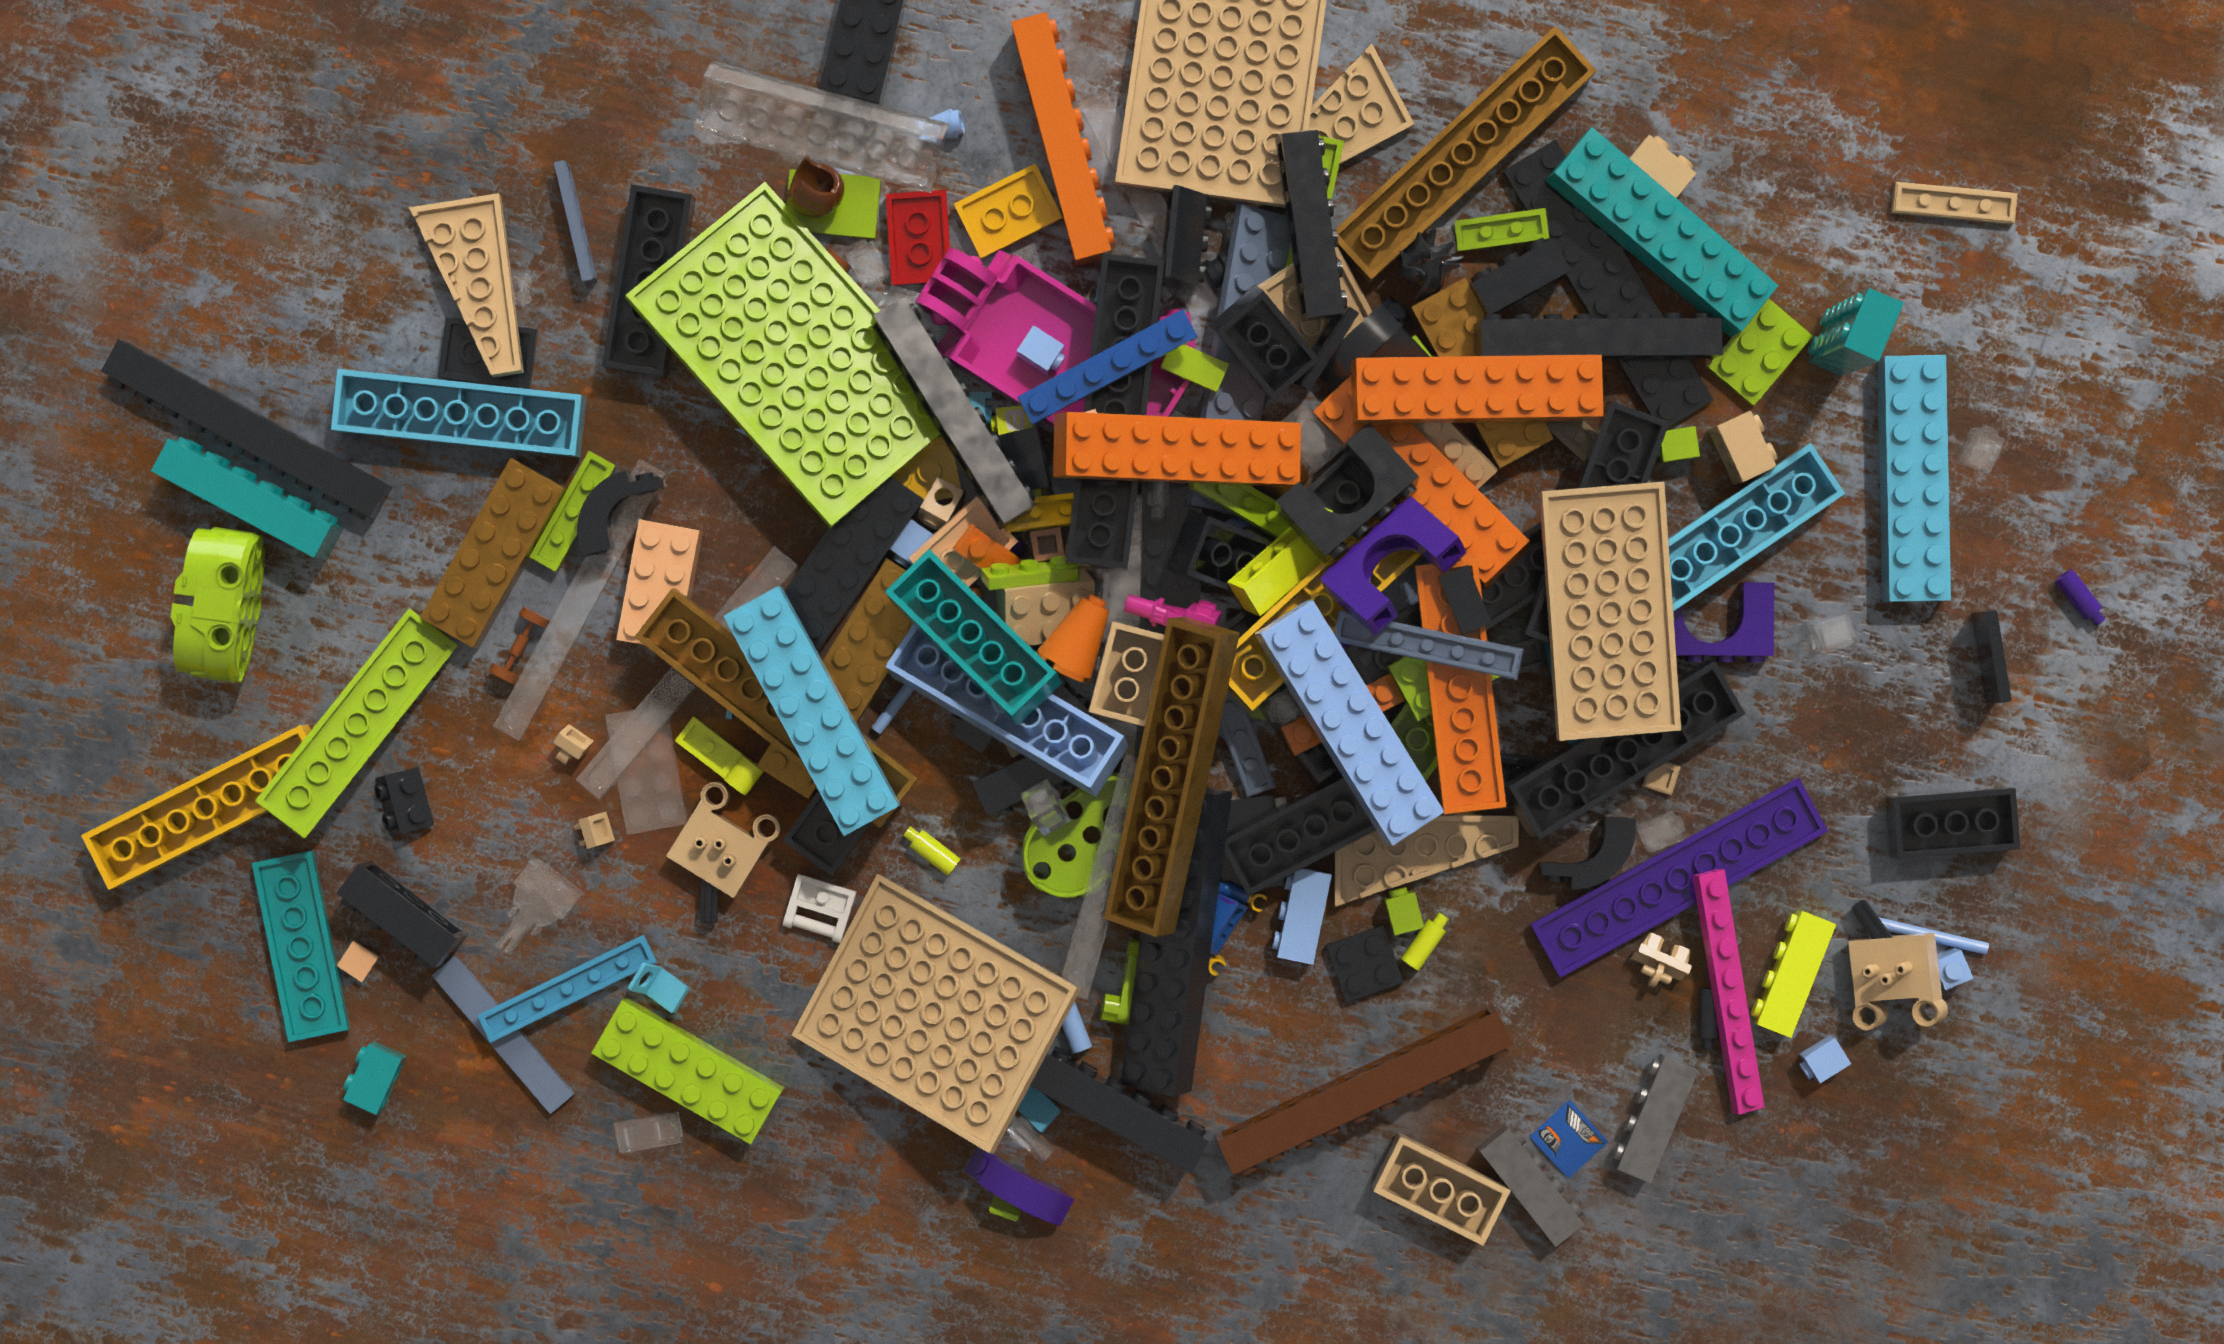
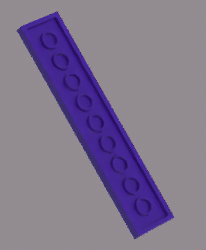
M1796 777L1531 922L1530 925L1557 975L1561 978L1696 904L1697 900L1692 875L1715 869H1725L1727 886L1821 836L1828 832L1801 780Z

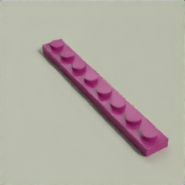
M1715 869L1692 876L1732 1113L1740 1115L1764 1108V1101L1725 869Z

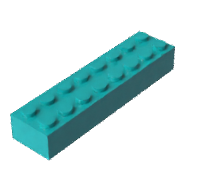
M1593 127L1578 139L1545 180L1701 313H1711V318H1722V331L1730 338L1744 330L1779 286Z

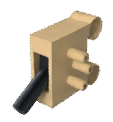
M711 782L705 785L701 791V801L666 856L701 878L699 920L702 923L710 924L717 923L719 889L732 898L737 897L770 842L778 838L783 829L779 817L774 814H764L754 821V835L715 812L714 810L725 807L731 798L729 787L722 782ZM712 787H718L723 792V800L720 804H714L708 798V792ZM764 819H769L775 824L776 830L772 836H766L760 831V824Z
M1864 899L1856 903L1851 908L1852 912L1870 937L1848 941L1856 1005L1853 1011L1855 1025L1861 1030L1866 1031L1880 1027L1888 1019L1887 1007L1880 1000L1919 998V1001L1912 1008V1016L1917 1024L1928 1027L1942 1022L1948 1014V1007L1942 999L1935 932L1892 936L1867 900ZM1926 1004H1930L1934 1007V1019H1931L1926 1015ZM1867 1008L1875 1012L1876 1018L1874 1023L1866 1018Z

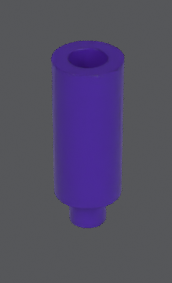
M2072 568L2054 581L2084 620L2090 619L2095 626L2105 620V617L2100 612L2102 605Z

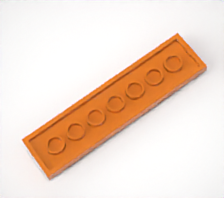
M1478 559L1457 561L1445 573L1433 564L1415 566L1421 627L1487 641L1485 626L1461 635L1438 578L1441 575L1468 565L1482 598ZM1426 661L1443 814L1506 807L1491 675Z

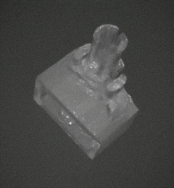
M1304 402L1280 421L1301 423V462L1305 465L1306 470H1310L1312 474L1317 472L1343 449Z
M538 857L532 858L513 882L517 887L513 895V907L507 913V916L509 918L514 917V919L495 945L502 949L511 939L503 951L511 956L518 944L532 928L533 930L530 933L537 936L543 927L550 926L559 919L568 918L585 893Z

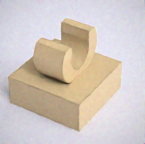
M568 724L553 742L561 748L556 759L565 765L573 756L579 760L590 749L594 741Z
M607 812L579 819V823L574 826L575 830H582L584 840L579 841V845L586 846L587 849L615 841Z

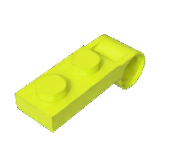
M695 716L692 717L675 740L745 796L764 772L756 767L757 764Z

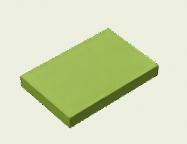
M790 169L788 191L796 170ZM840 174L845 187L843 200L836 210L822 218L804 216L791 208L788 203L786 204L811 234L876 239L881 178Z

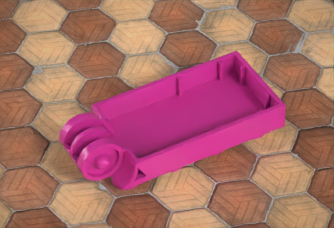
M949 248L915 301L917 306L931 316L934 324L949 327L937 346L941 356L946 355L953 365L1018 406H1021L1017 398L1018 396L1090 358L1096 305L1015 254L1010 255L999 250L988 268L982 265L979 257L968 256L957 249ZM1033 325L1064 345L1062 354L1066 357L1057 371L1051 369L1048 375H1045L1016 356L1017 349ZM1166 355L1152 363L1146 416L1170 417L1191 383L1160 369ZM1085 398L1055 414L1084 412ZM1054 414L1042 420L1054 428Z

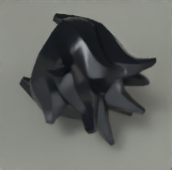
M1435 228L1425 239L1418 232L1416 242L1404 251H1399L1400 255L1396 263L1398 269L1405 279L1420 288L1415 295V299L1424 298L1441 291L1449 278L1451 270L1459 268L1461 266L1459 262L1463 260V256L1452 257L1451 254H1448L1455 245L1453 241L1441 246H1434L1437 234Z

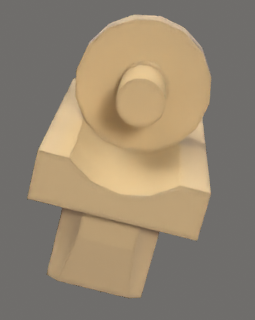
M1649 933L1633 951L1630 959L1643 964L1641 973L1650 976L1648 985L1653 988L1656 987L1659 981L1668 985L1672 978L1681 981L1685 975L1690 973L1692 967L1688 964L1690 950L1680 945H1674L1670 955L1662 953L1660 949L1664 939L1654 933Z

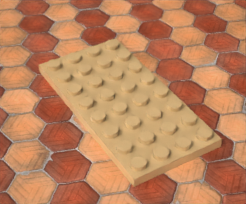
M1652 482L1539 491L1556 739L1558 741L1680 731L1681 719L1665 483Z

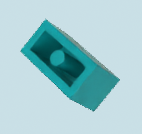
M375 1041L369 1043L367 1047L362 1046L355 1060V1063L359 1064L354 1075L350 1074L343 1086V1091L346 1092L343 1100L375 1115L381 1113L407 1056Z

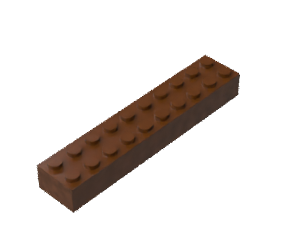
M1490 1006L1216 1133L1217 1142L1232 1174L1239 1173L1240 1176H1244L1257 1169L1256 1164L1267 1160L1268 1163L1275 1162L1285 1156L1284 1151L1295 1147L1296 1150L1303 1149L1313 1143L1312 1138L1323 1134L1324 1137H1328L1341 1130L1340 1125L1351 1121L1352 1124H1356L1369 1117L1368 1112L1379 1108L1380 1112L1385 1111L1397 1104L1396 1099L1407 1095L1408 1099L1423 1093L1425 1091L1423 1087L1435 1082L1436 1086L1451 1080L1453 1078L1451 1074L1462 1069L1466 1073L1479 1067V1061L1491 1057L1494 1060L1508 1053L1507 1048L1513 1046L1498 1012Z

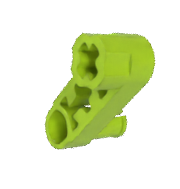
M1130 938L1119 996L1104 994L1100 1012L1101 1021L1127 1026L1129 1024L1140 939Z

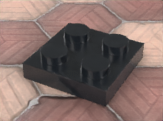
M1383 924L1326 944L1346 1003L1404 983Z

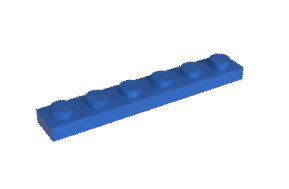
M1182 309L1023 393L1017 398L1029 421L1034 425L1189 343L1198 336Z

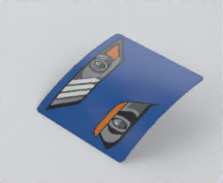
M1570 1100L1530 1135V1138L1567 1178H1570L1608 1142Z

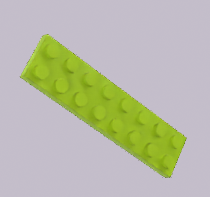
M410 608L255 800V803L304 840L458 647L456 643L430 623L419 618L420 616Z

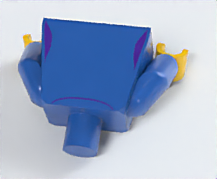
M1220 882L1208 967L1212 975H1219L1212 968L1213 963L1221 962L1226 967L1225 959L1218 954L1248 909L1244 904L1247 902L1252 910L1261 912L1263 910L1254 906V900L1257 897L1267 900L1265 895L1253 893L1247 896L1243 887L1233 882Z

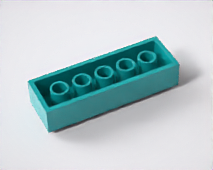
M1867 288L1844 299L1842 302H1838L1836 305H1832L1830 309L1827 308L1820 321V325L1824 326L1819 337L1815 336L1808 349V353L1812 354L1809 363L1844 376L1879 362L1904 302Z
M182 437L178 441L167 439L151 469L153 473L313 558L325 560L329 558L344 527L337 524L339 518L324 510H310L311 503L297 496H284L285 490L271 482L256 481L258 475L243 467L234 466L231 468L229 466L230 460L217 453L213 454L209 451L206 454L203 453L204 446L193 440Z
M930 549L885 591L891 603L1017 726L1062 683L1057 672Z

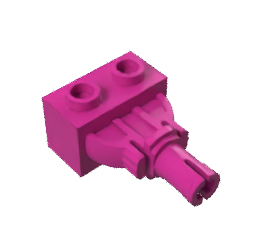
M1131 594L1128 595L1123 610L1124 612L1150 619L1149 623H1152L1151 626L1154 627L1158 623L1166 626L1168 618L1189 617L1218 626L1222 611L1216 609V604L1206 600H1199L1198 603L1193 602L1186 609L1164 604L1165 598L1162 597L1159 600L1152 601Z

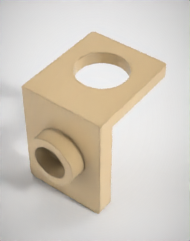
M937 477L920 506L917 518L927 527L939 530L949 521L964 491ZM940 489L950 491L953 497L952 502L945 506L938 504L935 500V493Z

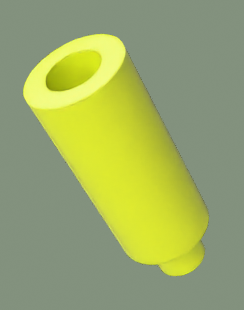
M910 826L903 835L912 842L909 846L911 849L947 876L961 860V858L923 829L919 833Z
M1440 912L1433 921L1428 919L1424 924V928L1419 931L1400 959L1419 971L1447 932L1443 927L1449 919Z

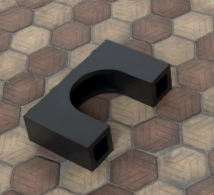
M1370 423L1351 437L1345 445V452L1368 476L1372 484L1373 495L1367 505L1351 514L1330 512L1322 507L1300 482L1276 500L1275 510L1324 564L1331 558L1334 561L1340 558L1347 551L1346 545L1354 538L1357 541L1361 540L1371 530L1369 526L1374 521L1386 519L1393 512V505L1400 499L1403 501L1407 500L1418 490L1416 486L1419 476Z

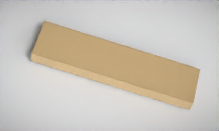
M1895 182L1891 213L2013 225L2015 224L2018 193Z

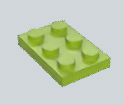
M1768 298L1744 330L1731 337L1723 346V355L1712 359L1706 368L1748 404L1754 406L1813 335Z

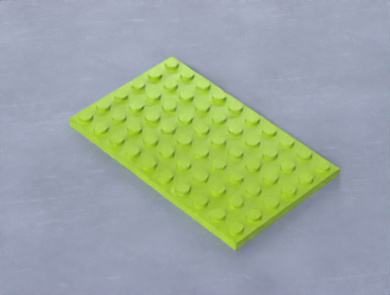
M766 182L761 184L625 295V299L829 528H832L940 436L870 324L873 315L880 311L879 308Z

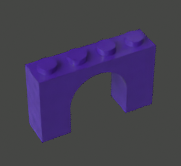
M1412 496L1396 506L1385 520L1374 526L1363 540L1352 546L1348 553L1335 565L1329 567L1320 578L1328 595L1374 636L1398 616L1390 599L1371 584L1372 573L1376 565L1384 557L1401 550L1415 551L1423 555L1440 571L1445 573L1467 553L1459 536Z
M1739 583V615L1737 624L1728 637L1716 643H1707L1695 638L1684 624L1682 606L1674 610L1676 655L1686 656V662H1704V656H1716V662H1735V656H1747V662H1765V656H1774L1775 583Z

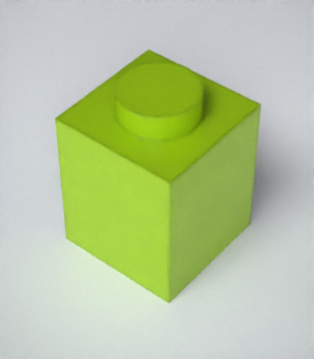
M1696 426L1667 430L1657 455L1659 463L1700 457Z
M1407 887L1389 891L1390 896L1383 899L1392 933L1399 935L1424 928L1415 892L1413 890L1408 892Z

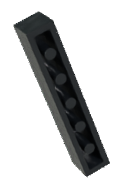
M1318 129L1283 133L1275 139L1301 320L1304 322L1339 317L1344 314V309L1347 308V296L1345 290H1341L1339 278L1343 276V268L1340 259H1336L1335 248L1338 247V235L1336 229H1332L1330 218L1334 215L1332 199L1327 197L1326 187L1329 186V173L1327 168H1323L1322 156L1325 154L1323 138H1319Z

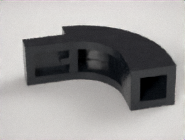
M1390 296L1341 341L1319 378L1333 392L1351 375V362L1355 358H1369L1412 317Z
M625 470L611 475L600 482L587 496L578 517L577 538L581 556H590L615 550L611 532V520L614 511L624 500L630 497L665 490L663 478L659 476L654 477L653 472L636 475V481L632 482L630 472Z
M1602 816L1600 842L1596 850L1588 858L1575 863L1539 861L1538 874L1546 875L1545 881L1564 882V876H1567L1568 888L1570 889L1588 888L1606 881L1623 866L1631 853L1635 840L1636 818Z

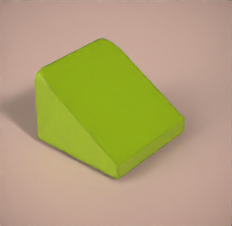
M995 1194L989 1207L990 1213L1013 1221H1018L1021 1209Z

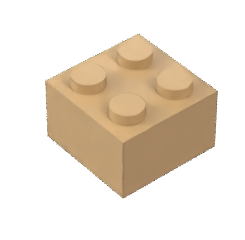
M1751 411L1708 429L1733 485L1747 481L1777 467L1774 461L1778 459L1775 449L1770 442L1766 444L1762 432L1765 431L1763 423L1757 414L1753 416Z

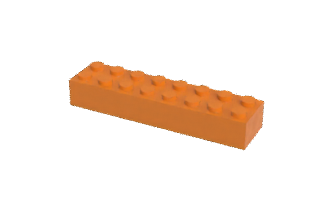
M1047 12L1011 21L1014 39L1076 267L1102 260L1103 253L1111 254V249L1116 248L1112 228H1105L1103 220L1108 219L1103 197L1097 198L1095 190L1100 189V184L1095 167L1089 169L1087 161L1092 160L1087 138L1081 139L1079 131L1084 130V125L1079 108L1073 109L1071 102L1076 101L1071 78L1065 79L1063 74L1068 69L1063 48L1058 50L1055 43L1060 42L1055 19L1049 20Z
M1602 355L1355 358L1351 362L1352 424L1596 421L1604 416Z
M1351 375L1313 411L1315 421L1344 450L1346 442L1367 425L1352 424ZM1412 423L1371 424L1419 476L1416 486L1418 490L1412 497L1459 536L1467 553L1458 561L1478 559L1480 584L1486 590L1530 548V540ZM1400 499L1397 503L1401 504L1404 501Z
M1083 412L1054 414V478L1289 487L1300 482L1301 423Z

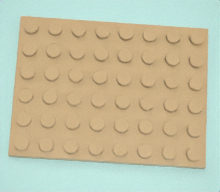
M1141 0L1115 185L1170 192L1173 185H1180L1207 194V197L1285 208L1275 139L1283 133L1309 130L1327 0Z
M877 874L795 1027L792 1036L986 1152L994 1154L1081 988L883 875Z

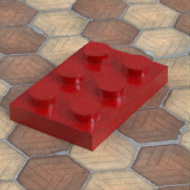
M932 190L885 194L891 285L927 284L948 249L951 248L947 191Z

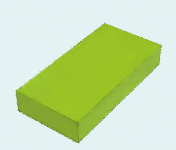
M1183 345L1166 354L1160 369L1217 393L1229 364L1192 347Z

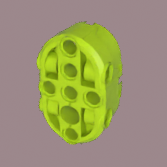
M214 527L211 530L198 528L192 535L185 557L183 572L175 581L174 594L194 597L193 606L172 603L170 616L175 626L173 657L177 672L188 673L192 677L228 683L242 682L252 657L256 640V628L261 612V593L265 569V550L261 534Z
M1112 772L1096 798L1077 788L1029 823L1031 826L1025 835L1022 847L1023 868L1028 879L1038 890L1060 898L1085 897L1113 878L1115 866L1112 868L1105 867L1101 863V856L1106 851H1113L1118 854L1123 828L1119 830L1109 828L1103 820V813L1112 804H1121L1126 808L1128 807L1134 779L1133 775L1124 772ZM1071 801L1079 802L1083 808L1082 815L1078 818H1070L1065 812L1066 805ZM1089 826L1097 827L1101 833L1100 839L1095 843H1089L1083 837V831ZM1064 844H1070L1076 850L1075 857L1070 861L1062 860L1059 857L1058 850ZM1039 862H1045L1051 868V874L1045 879L1038 878L1034 874L1033 868Z

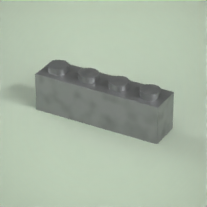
M1661 1053L1658 1059L1653 1058L1647 1071L1650 1079L1646 1087L1642 1086L1635 1100V1103L1639 1104L1634 1115H1629L1623 1131L1627 1132L1623 1143L1616 1145L1612 1155V1160H1615L1613 1166L1617 1170L1652 1183L1698 1073L1696 1068Z
M1504 1125L1477 1148L1554 1246L1557 1247L1585 1225L1579 1218L1584 1213L1573 1199L1568 1203L1560 1194L1565 1189L1554 1175L1548 1179L1541 1169L1546 1165L1535 1151L1529 1155L1523 1145L1527 1141L1516 1127L1510 1131Z

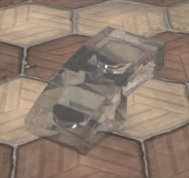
M679 1112L652 1115L647 1118L614 1123L619 1153L652 1149L684 1142Z

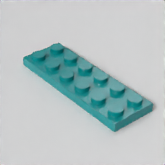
M314 850L252 863L288 1042L349 1030L350 1024Z

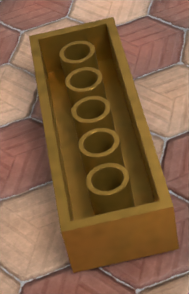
M1466 278L1410 308L1409 312L1434 357L1475 356L1474 324L1483 320V316L1486 314ZM1545 422L1471 423L1493 465L1498 470L1554 439Z
M510 458L419 618L468 646L479 648L530 560V554L567 488L520 461Z

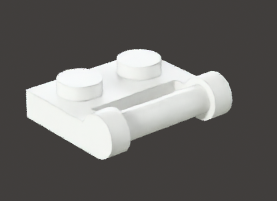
M798 874L782 926L788 928L795 926L830 937L833 942L841 943L857 891ZM798 906L838 918L837 925L833 926L797 915Z

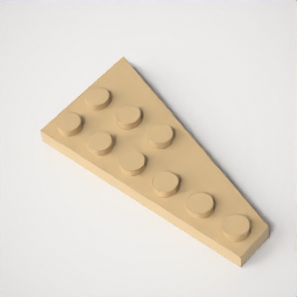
M1372 43L1312 105L1309 130L1318 129V135L1344 141L1339 165L1414 126L1412 118ZM1248 203L1249 206L1256 208L1263 206L1262 204Z
M497 193L409 207L490 374L493 377L524 373L501 195Z
M1439 815L1393 846L1385 844L1378 832L1374 831L1334 852V906L1336 907L1349 901L1464 865L1471 861L1519 846V818L1517 816Z

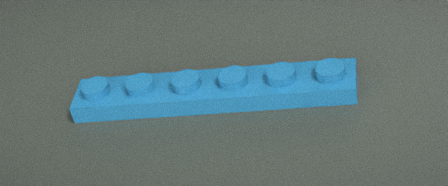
M643 934L477 1015L491 1043L637 972L642 963L652 965L657 962V959Z

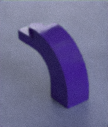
M980 1147L977 1148L965 1169V1172L975 1178L978 1184L996 1196L1035 1217L1058 1226L1061 1225L1075 1200L1055 1185L1028 1175L997 1154L988 1153Z

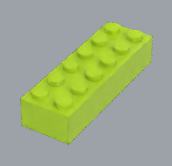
M628 997L621 1000L592 1051L593 1055L750 1145L757 1137L785 1088Z

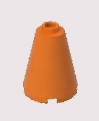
M1090 594L1089 598L1082 596L1038 648L1036 653L1044 661L1047 659L1051 660L1052 669L1083 683L1085 680L1089 684L1093 678L1110 611L1105 607L1107 602L1093 594Z

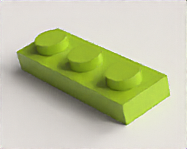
M1546 208L1454 221L1458 252L1532 242L1542 237L1545 240L1550 239Z
M1055 556L1049 561L1040 562L1027 559L1021 561L1020 564L1013 565L994 563L990 567L981 568V580L988 590L1079 580L1077 566L1065 565L1066 557Z

